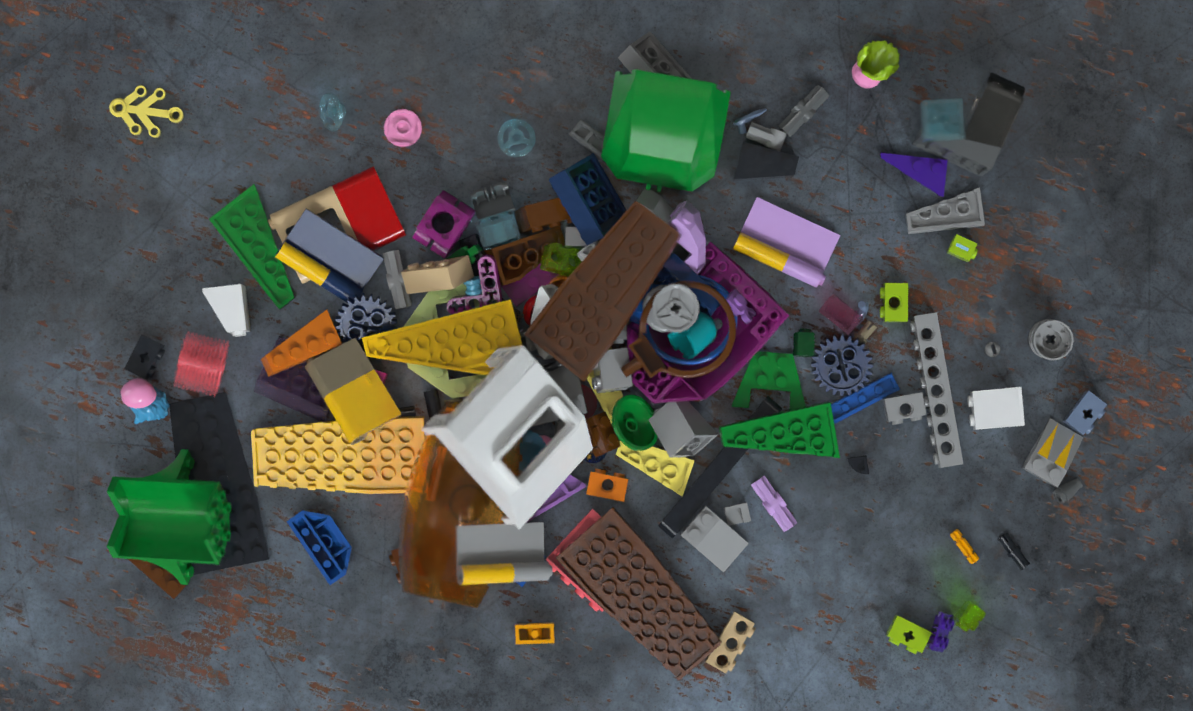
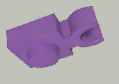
M736 289L729 293L726 300L736 316L740 314L743 322L748 324L752 321V317L756 315V312L746 306L748 301Z

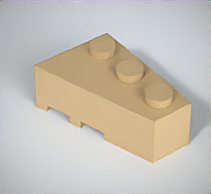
M468 255L435 262L429 261L420 265L419 263H413L408 265V269L401 272L407 294L454 289L474 277Z

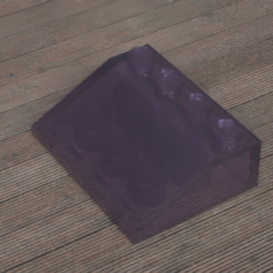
M279 336L273 349L283 343L286 338ZM306 361L269 377L263 367L255 383V393L318 421L325 422L330 409L306 371Z

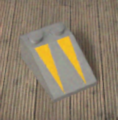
M1049 418L1021 468L1053 487H1058L1067 473L1083 437Z

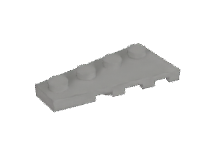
M980 187L951 199L940 201L937 204L907 213L908 234L984 226L985 221Z

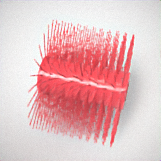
M191 334L190 336H185L187 340L183 342L184 348L181 350L178 358V364L176 365L178 369H176L177 374H175L177 377H174L177 380H174V382L183 380L184 382L178 384L189 383L186 386L197 384L194 387H200L197 388L198 390L208 388L201 392L212 389L215 391L209 392V394L217 392V387L220 385V379L223 376L225 364L227 363L226 356L228 352L226 351H229V349L226 348L229 346L222 347L225 344L220 345L221 341L211 343L210 345L207 344L213 340L199 343L206 339L192 342L191 340L198 338H194V335Z

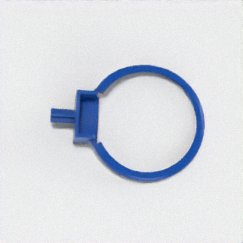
M698 275L725 299L727 298L729 292L721 284L711 278ZM666 280L658 285L651 284L630 317V321L639 324L646 295L657 286L669 285ZM734 314L737 328V316ZM647 324L646 333H643V336L645 335L661 358L675 364L696 365L712 360L723 352L728 341L729 331L724 341L709 355L691 360L675 358L663 352L653 341Z

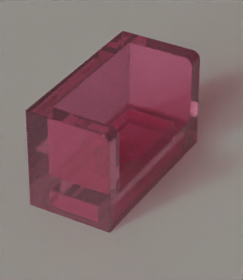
M835 294L831 295L819 310L821 314L847 335H850L863 320L860 314Z

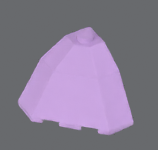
M688 201L679 203L671 213V220L668 222V225L681 234L678 244L689 253L683 262L698 275L705 265L706 238L700 212Z

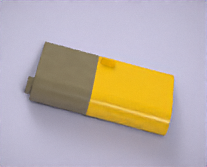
M356 338L319 357H312L306 361V371L351 445L361 442L367 437V433L401 416V412Z

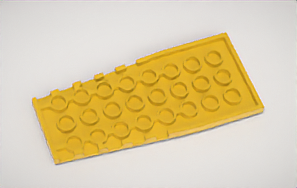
M424 416L397 417L367 433V437L354 445L349 443L336 420L252 429L254 486H270V488L289 487V489L308 488V490L324 489L333 492L339 490L364 494L427 493L425 432L422 430L425 426Z

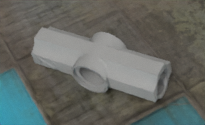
M399 250L383 253L387 271V283L389 290L392 292L395 309L411 307L410 294L406 292L401 274L404 270Z

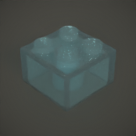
M962 98L923 100L920 103L922 142L956 141L965 138Z
M509 212L497 215L498 219L491 221L490 218L479 221L480 224L476 226L484 250L521 239L513 214L509 215Z

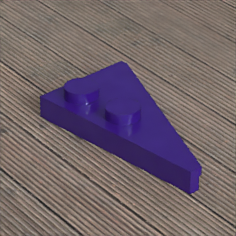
M880 153V158L896 167L925 188L930 189L939 197H944L948 160Z

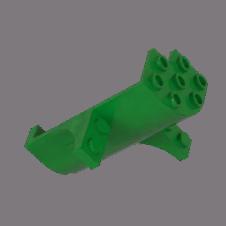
M181 449L177 458L169 466L153 475L145 477L113 476L107 489V493L119 515L107 543V548L112 558L137 559L156 564L174 575L181 585H188L190 578L193 577L194 568L191 563L219 564L225 554L227 541L231 538L229 530L231 504L227 501L225 491L222 489L220 482L188 480L190 471L194 467V459L189 450Z

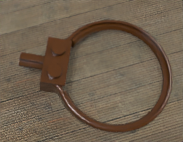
M696 281L671 283L700 289L718 300L728 318L729 337L721 355L710 365L693 371H683L668 367L667 370L645 335L643 336L642 334L646 333L647 318L653 307L655 296L660 291L658 290L648 300L642 311L639 322V337L629 345L636 358L620 368L627 378L643 367L650 378L659 372L676 377L693 378L715 370L730 354L736 337L735 317L727 300L717 290L704 283Z

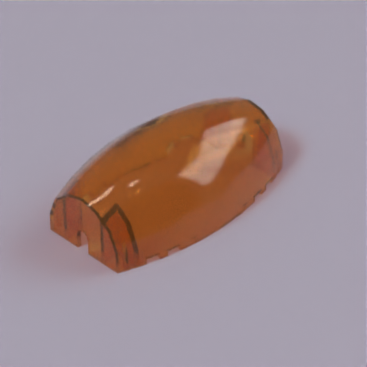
M446 401L438 415L452 414L462 402ZM435 434L425 436L413 464L405 491L399 534V568L402 591L478 608L489 586L487 584L459 585L456 571V526L505 524L501 518L507 515ZM522 436L501 458L503 464L516 478L521 474L519 473V462H522L523 455H520V443H523Z

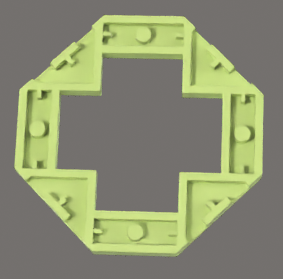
M463 283L454 289L428 292L404 327L437 319L436 305L446 304L452 297L465 295L466 285ZM491 294L492 297L489 300V303H497L498 300H494L493 295ZM474 299L475 308H478L480 303L477 299ZM407 363L408 369L452 399L467 397L487 376L479 374L449 380L447 369Z

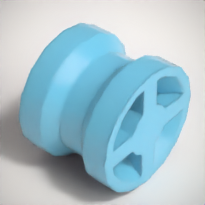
M474 276L464 283L466 285V296L482 294L480 276Z

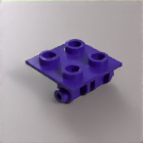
M940 611L938 615L936 614L933 624L938 625V627L932 626L937 631H931L935 636L931 635L927 642L929 649L943 652L947 648L949 643L948 634L949 631H952L955 623L953 615Z

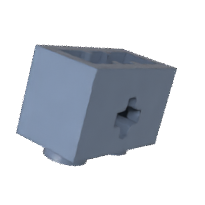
M1089 390L1085 391L1063 422L1080 435L1089 434L1095 426L1093 422L1096 418L1100 419L1106 412L1104 408L1107 404ZM1089 410L1088 414L1090 417L1083 418V411Z

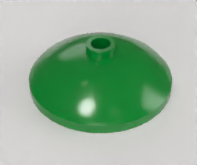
M626 395L615 403L612 410V424L617 437L625 446L635 451H644L651 448L658 438L649 422V419L654 415V410L643 398L636 395Z

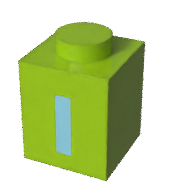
M956 234L946 253L969 262L970 259L974 260L977 255V243Z

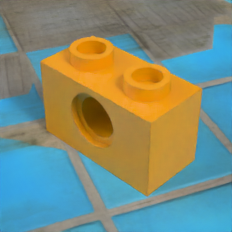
M554 622L515 624L516 644L554 643Z

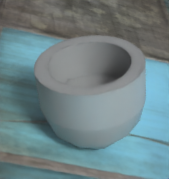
M989 342L985 346V353L989 357H996L1001 351L1000 345L996 342ZM993 344H994V348H995L996 354H993V351H992V348H991V345H993Z

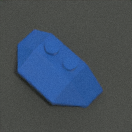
M301 511L286 521L329 585L346 575L352 546L330 515Z

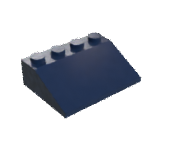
M594 153L549 178L552 188L556 191L562 205L571 217V221L575 224L582 240H584L587 246L603 238L627 211Z

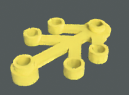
M142 85L137 86L135 91L126 98L112 100L109 106L111 114L115 117H122L133 135H139L142 132V127L135 123L128 113L136 114L148 129L149 135L153 138L159 137L161 130L152 123L148 116L169 118L173 123L181 122L184 117L183 111L178 107H172L169 110L148 108L157 100H163L166 97V92L162 88L155 89L154 93L139 105H130L138 97L143 98L147 95V89ZM140 88L144 89V93L142 95L138 94V90ZM158 91H163L162 97H157ZM119 104L123 106V109L121 111L116 110V107ZM175 112H179V118L177 119L173 118ZM134 126L139 127V131L136 133L132 130ZM154 128L158 130V133L156 135H152L151 133L152 129Z

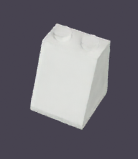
M236 284L203 288L205 297L227 333L240 337L246 336V332H251L246 286Z
M1021 387L971 391L970 395L967 396L968 407L972 409V415H969L970 426H973V430L1025 426Z

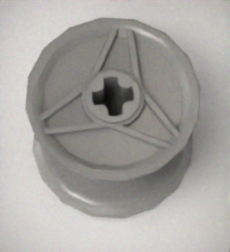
M681 284L660 285L653 288L646 295L643 309L648 300L660 290L655 296L653 307L647 318V323L652 329L659 332H682L689 329L695 323L699 314V303L696 295L688 287Z

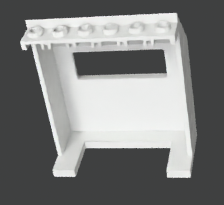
M514 346L496 349L485 361L489 367L495 368L452 414L434 415L422 430L426 435L435 434L507 515L503 516L501 520L505 524H514L520 530L591 452L593 447L584 415L524 346ZM550 406L564 422L565 426L516 478L503 464L501 458Z

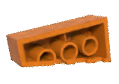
M327 309L261 358L268 377L301 364L312 357L325 354L342 345Z

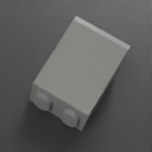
M689 401L666 402L649 419L670 458L694 457L718 435Z

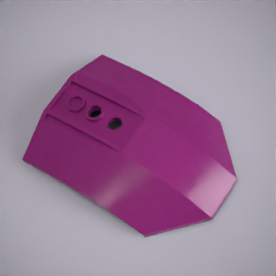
M709 242L706 246L705 265L698 275L715 280L729 293L736 289L748 301L746 306L752 308L756 315L752 317V321L748 324L743 322L740 314L737 315L736 337L732 350L726 360L708 374L693 378H682L659 372L650 378L643 367L631 374L632 383L652 403L704 400L729 381L759 351L789 316L769 292L712 242ZM722 305L711 316L714 321L717 319L722 321V327L717 330L716 339L692 359L709 355L727 336L729 322ZM631 322L629 325L627 324L629 361L636 358L629 345L639 337V324ZM646 323L649 326V332L653 341L663 352L675 358L686 359L682 357L684 354L679 349L675 351L670 344L668 338L670 332H659L652 329ZM721 354L712 360L696 365H680L669 362L661 357L660 359L667 370L668 367L683 371H693L710 365Z

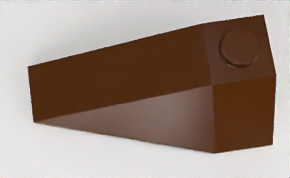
M558 226L484 251L485 254L492 255L496 259L499 281L504 286L525 277L526 274L539 266L545 259L565 245V239L561 227Z

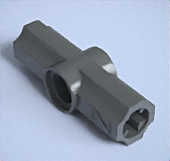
M817 85L805 99H802L791 110L792 112L778 126L780 130L786 133L789 138L793 136L802 124H805L816 113V110L829 97L828 93Z

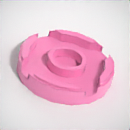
M398 109L386 118L384 133L388 141L393 145L409 147L420 138L422 123L414 112L407 109Z

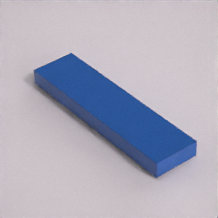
M889 373L866 385L864 388H860L858 392H853L851 395H847L832 403L834 424L900 390L893 374Z

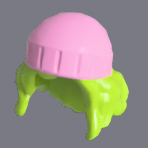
M885 40L872 41L865 44L858 53L857 62L852 67L851 72L854 82L860 87L868 89L877 86L881 80H887L900 67L898 64L900 60L898 49L893 47L892 43L888 44Z

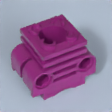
M445 190L435 198L416 227L417 230L412 237L426 248H428L433 240L434 243L430 250L443 259H446L476 213V210L462 201L457 207H454L458 199ZM442 214H448L454 218L453 229L446 234H440L434 230V221Z

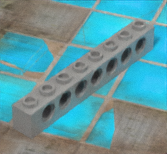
M935 312L913 316V321H910L911 332H915L916 337L913 340L914 350L918 351L919 358L916 361L918 370L922 371L920 385L922 389H925L924 404L925 408H928L929 415H926L928 427L931 426L932 428L930 442L932 446H935L936 453H933L934 464H938V468L963 464L938 315ZM924 328L928 329L931 333L929 339H924L921 336V331ZM927 347L932 348L934 351L932 358H927L924 354ZM930 366H934L937 369L935 377H931L928 374ZM934 385L940 387L941 392L938 396H934L931 393V388ZM937 404H941L944 408V412L941 415H937L934 411ZM940 423H944L947 426V431L944 434L938 431ZM943 442L950 444V450L947 453L941 450Z

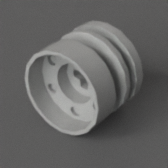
M1043 319L1035 323L1030 329L1028 336L1031 350L1037 356L1048 360H1060L1067 356L1074 343L1073 333L1065 323L1053 319ZM1047 335L1053 336L1051 338L1052 343L1046 342Z

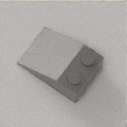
M706 506L703 507L680 534L722 572H725L749 544Z

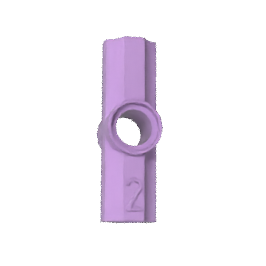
M765 476L751 484L756 494L762 500L761 503L770 516H773L783 532L797 524L796 519L787 509L785 501L774 490Z

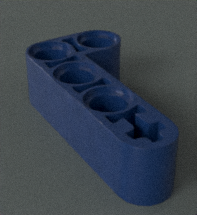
M672 252L653 281L655 284H661L664 280L669 284L679 281H696L708 285ZM689 288L696 295L699 303V312H704L711 317L721 305L719 301L705 291Z

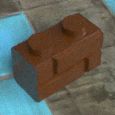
M606 411L586 419L595 457L621 447Z

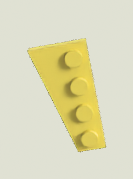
M620 441L621 447L617 449V456L683 497L695 460L687 457L670 458L665 450L653 446L644 451H635Z

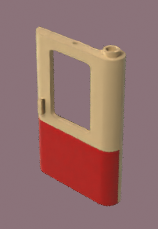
M374 166L270 214L271 219L268 220L272 230L276 229L282 243L288 236L286 229L297 223L306 208L315 214L333 208L345 233L373 251L406 236ZM296 271L302 284L310 281V279Z

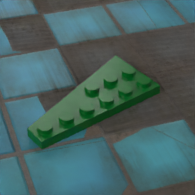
M253 184L209 218V220L274 304L281 310L294 300L295 296L283 262L275 258L278 248L256 185Z
M830 402L719 426L721 443L726 447L840 458Z

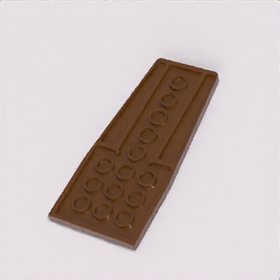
M634 202L558 288L524 335L577 377L585 381L625 327L677 245L681 234L642 204Z

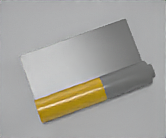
M544 522L525 523L520 530L514 524L456 526V571L459 585L549 580L553 570L552 566L547 561H544Z

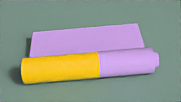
M757 197L733 250L817 288L818 285L822 286L826 275L823 273L840 235Z

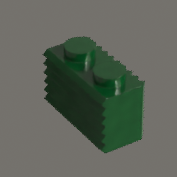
M798 329V332L794 333L793 356L811 357L814 355V336L816 334L811 333V329Z

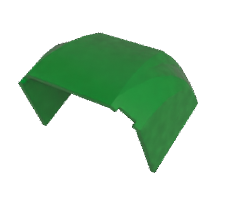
M637 69L632 70L631 74H623L621 71H616L601 158L617 179L645 183L646 190H650L651 185H657V192H661L662 186L694 191L715 175L731 91L724 90L722 92L716 89L717 84L660 73Z

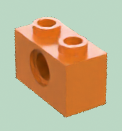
M595 469V472H590L586 494L624 502L628 479L625 478V474L614 472V475L611 476L606 475L605 470ZM605 479L612 480L613 488L611 490L603 489L602 482Z

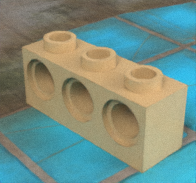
M733 611L719 636L722 641L721 645L708 655L705 661L725 674L728 670L732 671L736 664L734 660L736 655L742 654L746 647L744 641L747 637L751 638L756 629L753 627L755 623ZM739 621H744L747 625L746 629L742 632L736 630V624ZM729 638L737 640V645L734 648L726 646ZM719 655L727 656V662L724 665L717 663L716 660Z

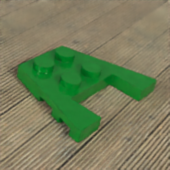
M758 351L751 358L732 402V407L749 408L750 391L753 388L789 391V410L806 407L793 354Z

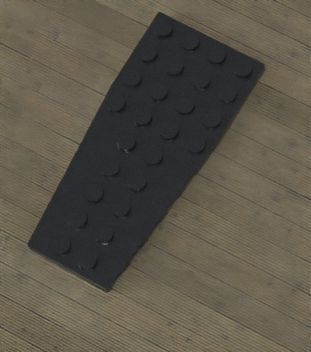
M223 392L216 394V396L208 395L170 403L175 459L181 449L189 450L194 459V467L190 471L188 480L220 482L222 489L225 491L227 501L231 504V511L229 513L231 538L227 541L224 556L219 564L191 563L194 568V575L269 560L270 557L258 499L244 457L227 393Z

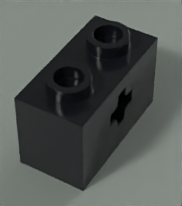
M141 334L124 369L148 380L156 371L157 367H155L157 360H161L165 353L163 349L165 345ZM143 354H148L150 361L144 362Z

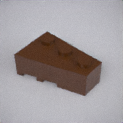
M560 198L525 205L514 211L520 234L532 231V233L538 232L547 226L550 228L561 226L562 222L566 221L567 224L573 223Z

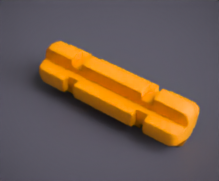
M958 529L954 530L950 534L953 541H956V545L964 556H967L969 563L974 564L979 560L978 555L973 552L970 544L962 537V533Z

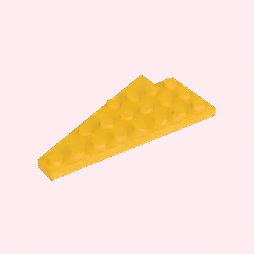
M511 299L362 338L367 357L480 375H488L495 368L489 367L485 361L496 349L523 346Z

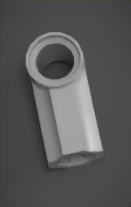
M752 122L746 138L763 144L768 149L780 152L787 134Z

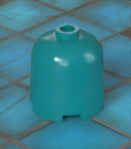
M699 312L695 323L689 329L682 332H670L668 338L675 351L679 349L684 354L683 358L692 359L714 342L717 336V328L713 318L704 312Z

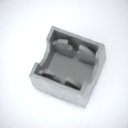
M627 348L607 350L593 369L595 378H592V387L596 389L597 393L624 391L633 386L632 376L630 375L626 378L620 369L630 362Z

